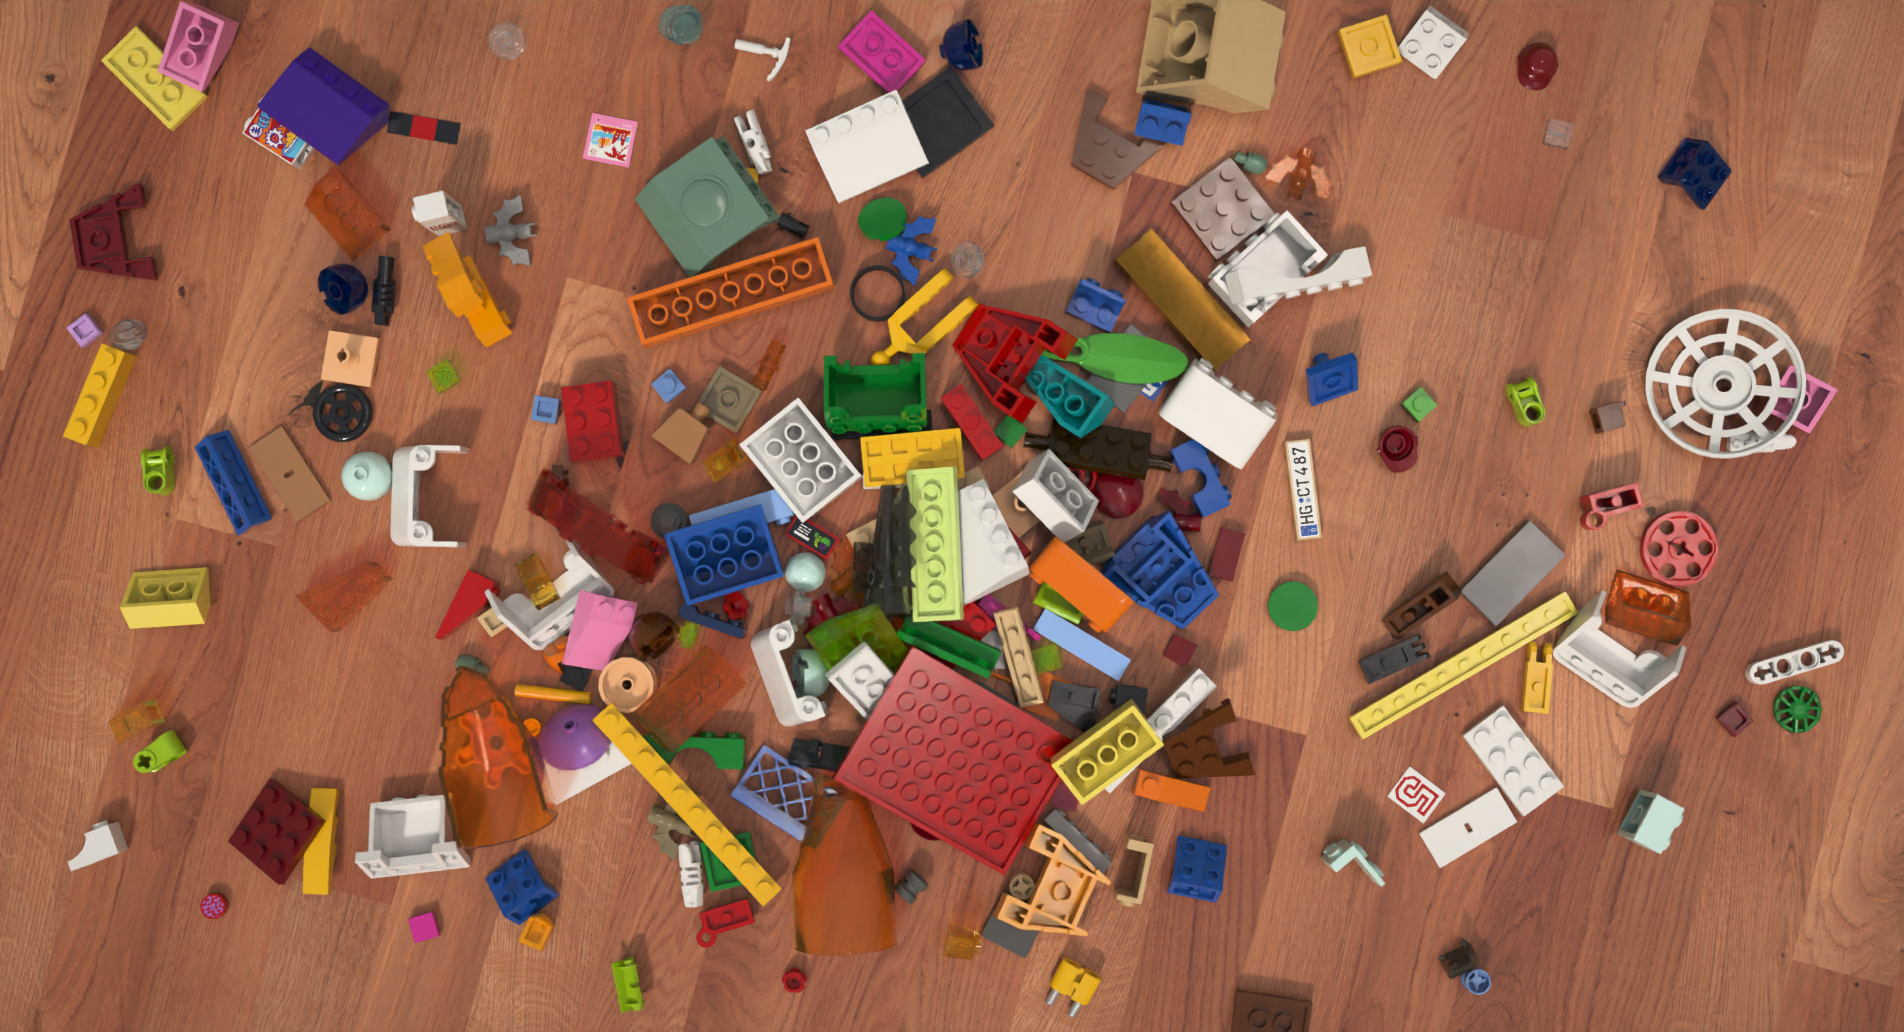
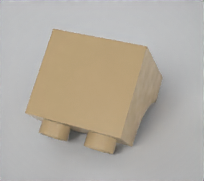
M1152 0L1136 92L1156 101H1179L1201 104L1232 114L1269 110L1271 99L1275 93L1274 79L1279 51L1284 41L1282 32L1286 11L1262 0Z

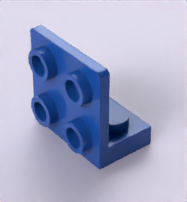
M1091 278L1086 280L1080 279L1065 313L1107 333H1111L1125 305L1126 299L1122 298L1123 294L1117 290L1110 288L1107 291L1099 287L1100 283Z
M1178 836L1173 874L1168 883L1167 893L1216 903L1223 891L1227 846L1225 844Z
M523 849L486 877V882L503 916L517 925L522 924L530 915L538 912L559 896L556 888L542 879L529 851Z

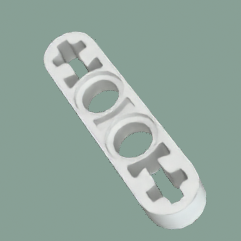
M1824 640L1752 662L1746 667L1745 676L1751 683L1767 684L1836 663L1842 659L1844 648L1838 641ZM1829 647L1835 649V652L1831 653V655L1820 656L1818 653L1828 651ZM1806 651L1812 656V662L1807 666L1801 662V655ZM1780 659H1785L1788 662V669L1784 673L1779 672L1777 669V662ZM1757 668H1769L1771 671L1761 674L1760 678L1754 676V673L1757 672Z

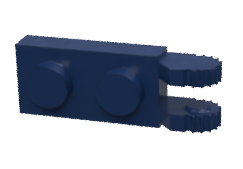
M684 604L678 609L682 619L685 618L687 621L740 639H745L748 629L742 627L743 622L732 620L731 618H729L728 622L720 620L719 614L705 610V613L702 614L699 608L694 605L687 606Z

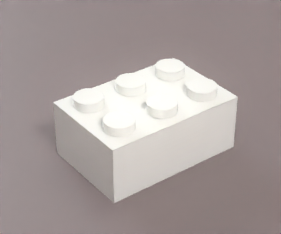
M1050 449L1028 461L1013 489L1014 494L1063 543L1085 531L1099 502Z

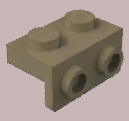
M1102 520L1087 525L1083 533L1065 542L1068 547L1090 565L1096 562H1105L1110 557L1115 556Z

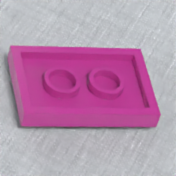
M872 10L838 45V49L887 94L894 90L899 92L926 63L925 58Z

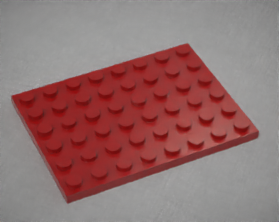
M911 645L833 775V779L1005 876L1062 779L1052 767L1051 757L1072 743L1073 740Z

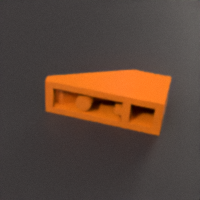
M1138 767L1132 792L1145 798L1204 812L1211 787Z

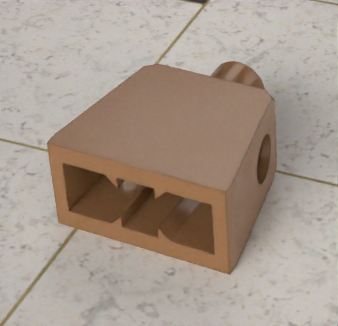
M698 401L691 412L684 407H680L653 433L652 437L689 464H695L712 430V427L703 421L711 409Z

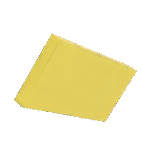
M135 26L101 61L170 130L174 131L208 96L204 92L157 72L164 52L139 27Z

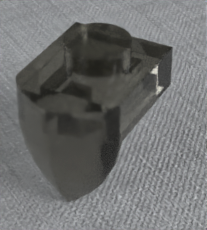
M1465 939L1459 940L1460 948L1438 957L1439 963L1449 979L1460 976L1477 967L1478 959L1476 952Z

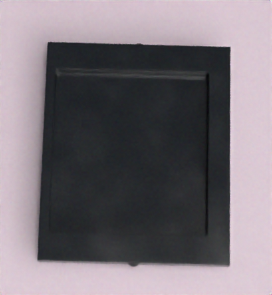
M951 66L903 100L929 164L916 169L922 179L928 174L933 173L994 127V124Z

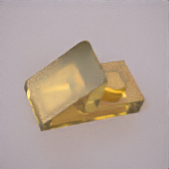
M734 438L702 461V464L713 482L716 483L734 470L748 464V458Z

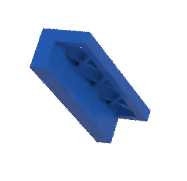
M229 430L208 435L195 446L238 536L245 534L252 527L269 522L272 519Z

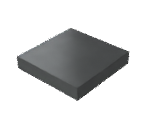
M1005 890L1002 891V893H1005V894H1008V895L1014 897L1011 893H1009V892H1007V891H1005ZM1001 893L981 936L1026 959L1039 931L1019 929L994 917L993 913L1002 896Z

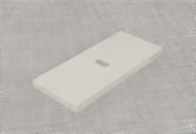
M1494 787L1419 832V835L1438 867L1442 868L1517 823L1497 787ZM1468 823L1472 831L1468 832L1464 824Z

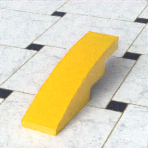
M312 788L309 807L326 822L304 854L303 894H330L337 845L334 843L338 824L336 810L339 791L337 789Z

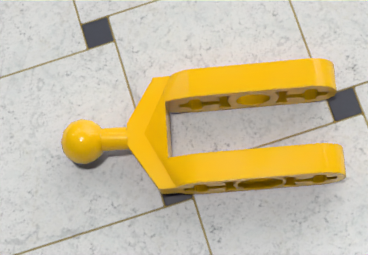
M944 268L888 319L892 344L884 351L873 353L871 365H889L890 358L898 351L910 355L912 353L926 354L965 320L979 304L971 296L967 297L920 341L915 343L901 326L954 279L950 272Z

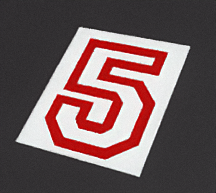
M1409 767L1388 797L1424 824L1446 793Z

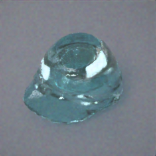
M692 5L671 6L666 8L661 14L658 29L663 37L675 44H692L701 38L704 23L702 16Z

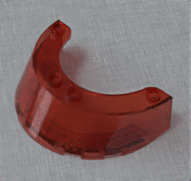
M542 468L526 502L528 505L527 510L538 517H542L559 529L560 533L558 535L570 543L573 540L582 545L580 549L586 554L593 557L596 553L610 563L632 574L631 577L643 585L645 582L653 583L671 556L668 547L638 530L633 529L629 532L626 530L628 526L626 523L595 505L572 488L569 489L565 483L566 481L553 474L552 470Z

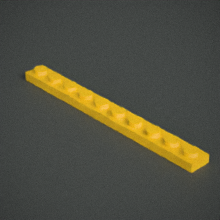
M612 702L592 719L762 906L782 890L780 885Z

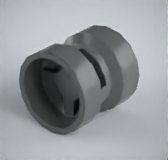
M910 869L906 873V879L899 881L894 886V889L905 901L912 905L917 899L918 892H924L929 885L917 872Z

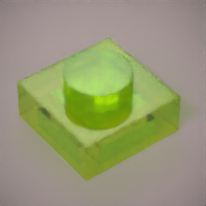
M448 359L425 371L439 394L462 382Z
M686 622L685 627L681 626L678 641H682L681 647L694 649L699 624Z
M1055 643L1031 650L1038 675L1063 668Z

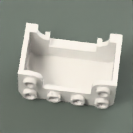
M1288 211L1282 215L1277 212L1263 226L1266 230L1260 236L1254 234L1245 243L1247 248L1242 253L1237 250L1226 260L1229 264L1225 266L1221 263L1208 276L1210 279L1208 285L1247 327L1251 326L1278 300L1265 303L1264 299L1257 300V304L1243 307L1242 303L1232 305L1225 275L1237 269L1261 266L1269 272L1280 276L1303 278L1328 256Z
M1194 358L1161 406L1159 415L1233 466L1243 469L1277 421L1278 413L1275 411L1276 407L1267 400L1255 403L1253 401L1255 398L1244 390L1239 392L1232 387L1233 383L1224 376L1216 377L1215 372L1212 370L1214 366L1204 358L1200 360Z

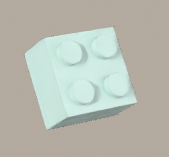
M1640 789L1617 834L1643 848L1661 854L1670 845V836L1674 828L1681 824L1684 808L1658 794Z

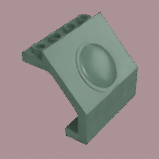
M724 136L715 140L711 137L653 177L635 198L689 278L709 272L712 269L710 264L718 256L754 231L773 224L780 218L773 205L769 202Z

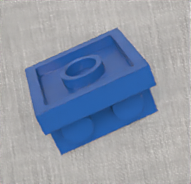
M1142 97L1134 135L1183 146L1187 126L1192 115L1191 109Z

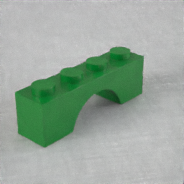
M651 729L650 733L643 735L669 765H671L674 757L680 750L695 747L709 753L718 769L743 770L746 766L747 737H741V733L726 732L724 737L716 736V732L701 731L700 735H691V731L676 730L675 734H666V730Z

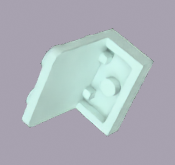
M1342 838L1338 843L1333 842L1323 850L1324 854L1320 858L1336 873L1354 859L1373 882L1380 887L1385 884L1381 879L1384 876L1382 871L1369 860H1365L1368 855L1353 840L1348 842Z

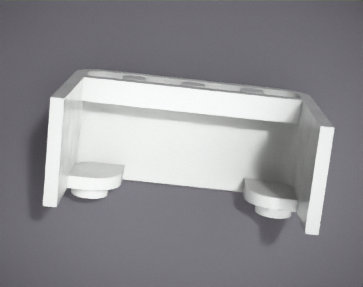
M417 445L401 447L395 451L392 466L390 532L391 539L395 544L409 547L467 548L466 542L434 541L432 526L425 521H418L420 470H428L435 464L436 453L470 454V448L447 445Z
M566 531L561 534L570 548V551L563 558V563L568 571L530 600L525 595L518 593L509 596L502 602L489 589L485 591L496 616L534 650H544L547 645L555 642L556 639L570 631L580 590L610 596L614 595V589L588 553Z
M1602 590L1575 615L1556 643L1553 656L1558 662L1622 706L1634 708L1679 674L1686 647L1681 645L1668 657L1654 650L1643 651L1638 656L1597 629L1603 621L1600 610L1606 592Z

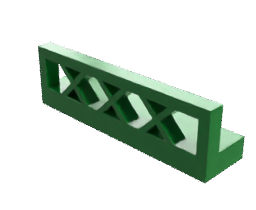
M909 610L903 626L896 635V638L986 678H989L993 673L1002 650L937 621L913 622V610Z

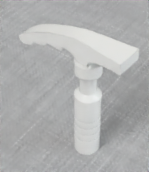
M786 38L785 44L780 51L776 47L771 49L762 44L736 39L735 49L761 55L764 53L770 54L774 58L778 57L779 61L776 62L775 68L767 77V81L770 82L779 73L787 59L791 39Z

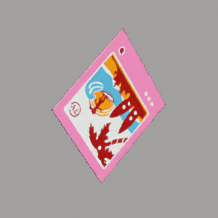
M592 113L583 159L629 167L638 122Z

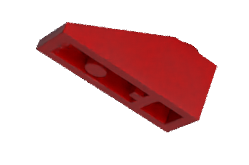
M467 570L435 638L439 640L447 639L487 608L490 602L485 591L489 589L498 597L501 591L498 588L500 582L478 571Z

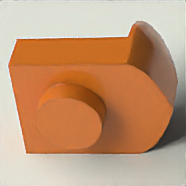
M569 635L559 637L555 642L547 645L542 653L549 666L560 674H563V670L559 663L563 661Z

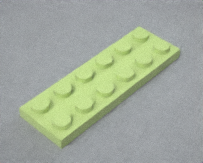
M957 467L906 470L913 622L964 620Z

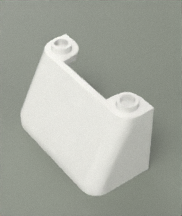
M795 619L787 620L760 631L751 639V649L777 719L782 725L787 727L813 721L829 713L825 701H819V699L811 695L797 698L780 652L792 647L791 645L795 640V632L799 631Z

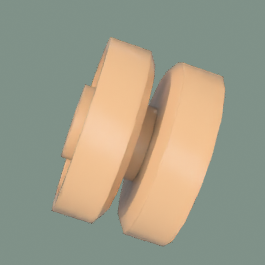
M627 656L611 661L603 669L599 677L598 689L602 700L607 706L612 702L620 712L630 713L646 707L654 700L658 692L659 679L656 670L648 661L644 662L639 657ZM626 680H629L632 683V687L630 689H627L628 685H625Z

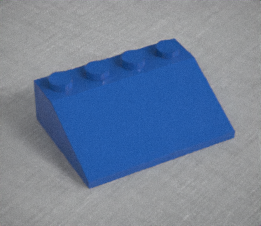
M761 504L664 534L687 606L784 577L785 571Z

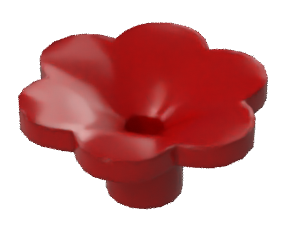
M740 591L725 594L723 608L732 620H737L738 618L745 619L749 603L743 598V594Z

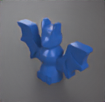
M919 216L914 223H905L906 227L902 235L899 234L887 242L886 250L897 253L896 259L892 264L900 270V278L909 280L913 285H916L919 270L910 264L908 256L914 255L918 259L933 262L934 260L930 258L931 251H937V248L928 246L926 243H917L914 237L923 233L930 234L935 224V218L925 219Z

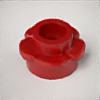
M791 968L789 972L784 973L782 983H784L786 991L799 993L805 988L804 984L807 982V977L804 972H800L798 968ZM793 978L797 979L796 983L792 982Z

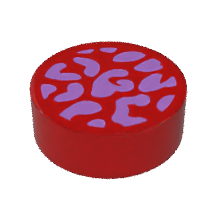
M212 893L203 898L200 909L206 918L217 919L227 912L229 904L223 894Z

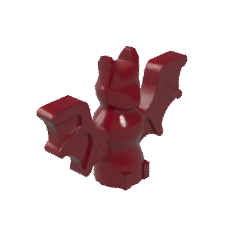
M1161 487L1160 502L1163 505L1172 507L1176 511V514L1172 516L1190 544L1187 538L1188 532H1200L1201 530L1200 513L1189 514L1188 506L1190 501L1181 499L1177 490L1169 491Z
M826 593L812 601L817 613L806 616L808 627L803 632V635L807 638V647L811 648L822 642L821 627L823 623L829 626V631L838 644L840 643L839 637L843 635L848 637L845 624L840 621V613L849 616L856 622L858 619L869 615V612L861 607L860 601L850 602L844 596H841L839 601L834 603L829 594Z

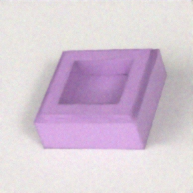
M85 313L66 327L82 348H86L104 334L89 313Z

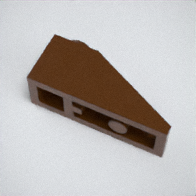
M1445 571L1383 618L1382 621L1398 640L1456 601L1462 590L1449 573Z

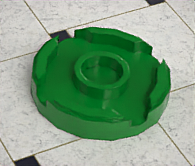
M889 197L869 202L863 207L858 217V224L862 234L873 241L874 239L887 241L895 238L903 232L906 227L905 223L908 221L904 205L897 199Z
M1296 581L1284 582L1277 586L1269 595L1267 609L1270 618L1279 628L1288 631H1298L1309 626L1315 619L1318 603L1314 592L1305 584Z

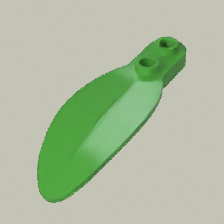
M1101 333L1085 338L1076 337L1078 341L1073 348H1080L1081 353L1074 355L1071 350L1065 360L1047 349L1042 353V355L1050 360L1075 363L1101 378L1128 384H1150L1168 381L1181 375L1188 367L1187 357L1177 348L1147 337L1123 333Z

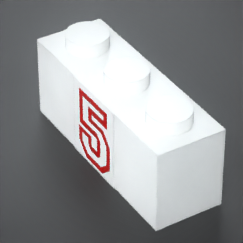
M444 191L413 198L415 206H412V213L415 221H418L436 235L441 236L448 231L454 233L467 229L462 205Z

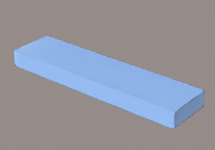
M1044 609L1033 628L1034 631L1117 681L1120 680L1131 661L1128 657L1047 609Z

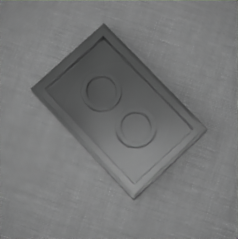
M1132 324L1123 333L1147 337ZM1091 374L1086 381L1108 395L1114 402L1115 407L1122 413L1126 412L1147 385L1116 382Z

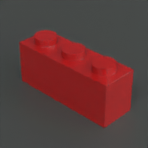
M962 384L940 398L982 462L1003 448L1002 443Z

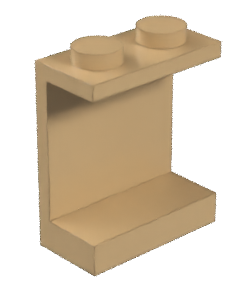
M1125 833L1123 839L1125 847L1141 852L1133 891L1113 887L1112 892L1116 899L1120 901L1119 904L1134 907L1135 903L1142 904L1154 843L1148 837Z

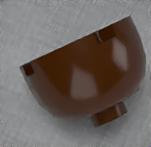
M660 612L640 614L634 619L629 633L630 646L640 660L646 662V657L649 656L655 659L674 643L675 640L672 636L675 632L679 635L680 627L669 616Z

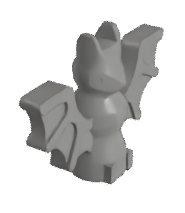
M519 195L513 200L505 199L502 209L493 213L497 218V224L485 226V237L487 244L499 243L501 246L499 255L508 256L513 265L522 263L530 266L529 251L517 248L512 243L516 238L537 237V234H532L531 226L535 225V222L518 223L517 225L510 223L513 216L523 212L522 197Z

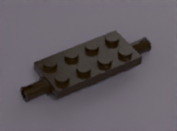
M1053 417L1051 433L1048 436L1026 432L1023 448L1027 447L1044 451L1050 449L1066 467L1140 480L1146 479L1149 469L1171 473L1173 457L1151 454L1150 443L1152 433L1100 425L1084 437L1079 438L1063 428L1055 417Z

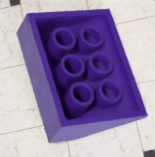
M310 47L290 63L258 103L260 110L337 165H340L388 124L390 106Z

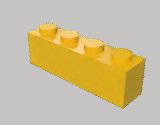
M101 343L63 435L64 437L86 446L100 447L136 360V355Z

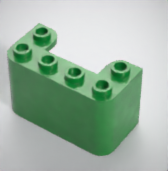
M912 353L911 361L905 363V359H900L899 365L850 366V361H845L844 365L837 362L836 356H824V415L826 427L835 434H843L847 431L869 433L872 430H882L888 433L904 429L911 432L921 431L927 425L925 353Z

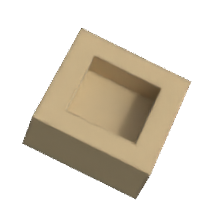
M492 606L476 615V618L490 637H493L507 627L496 616Z

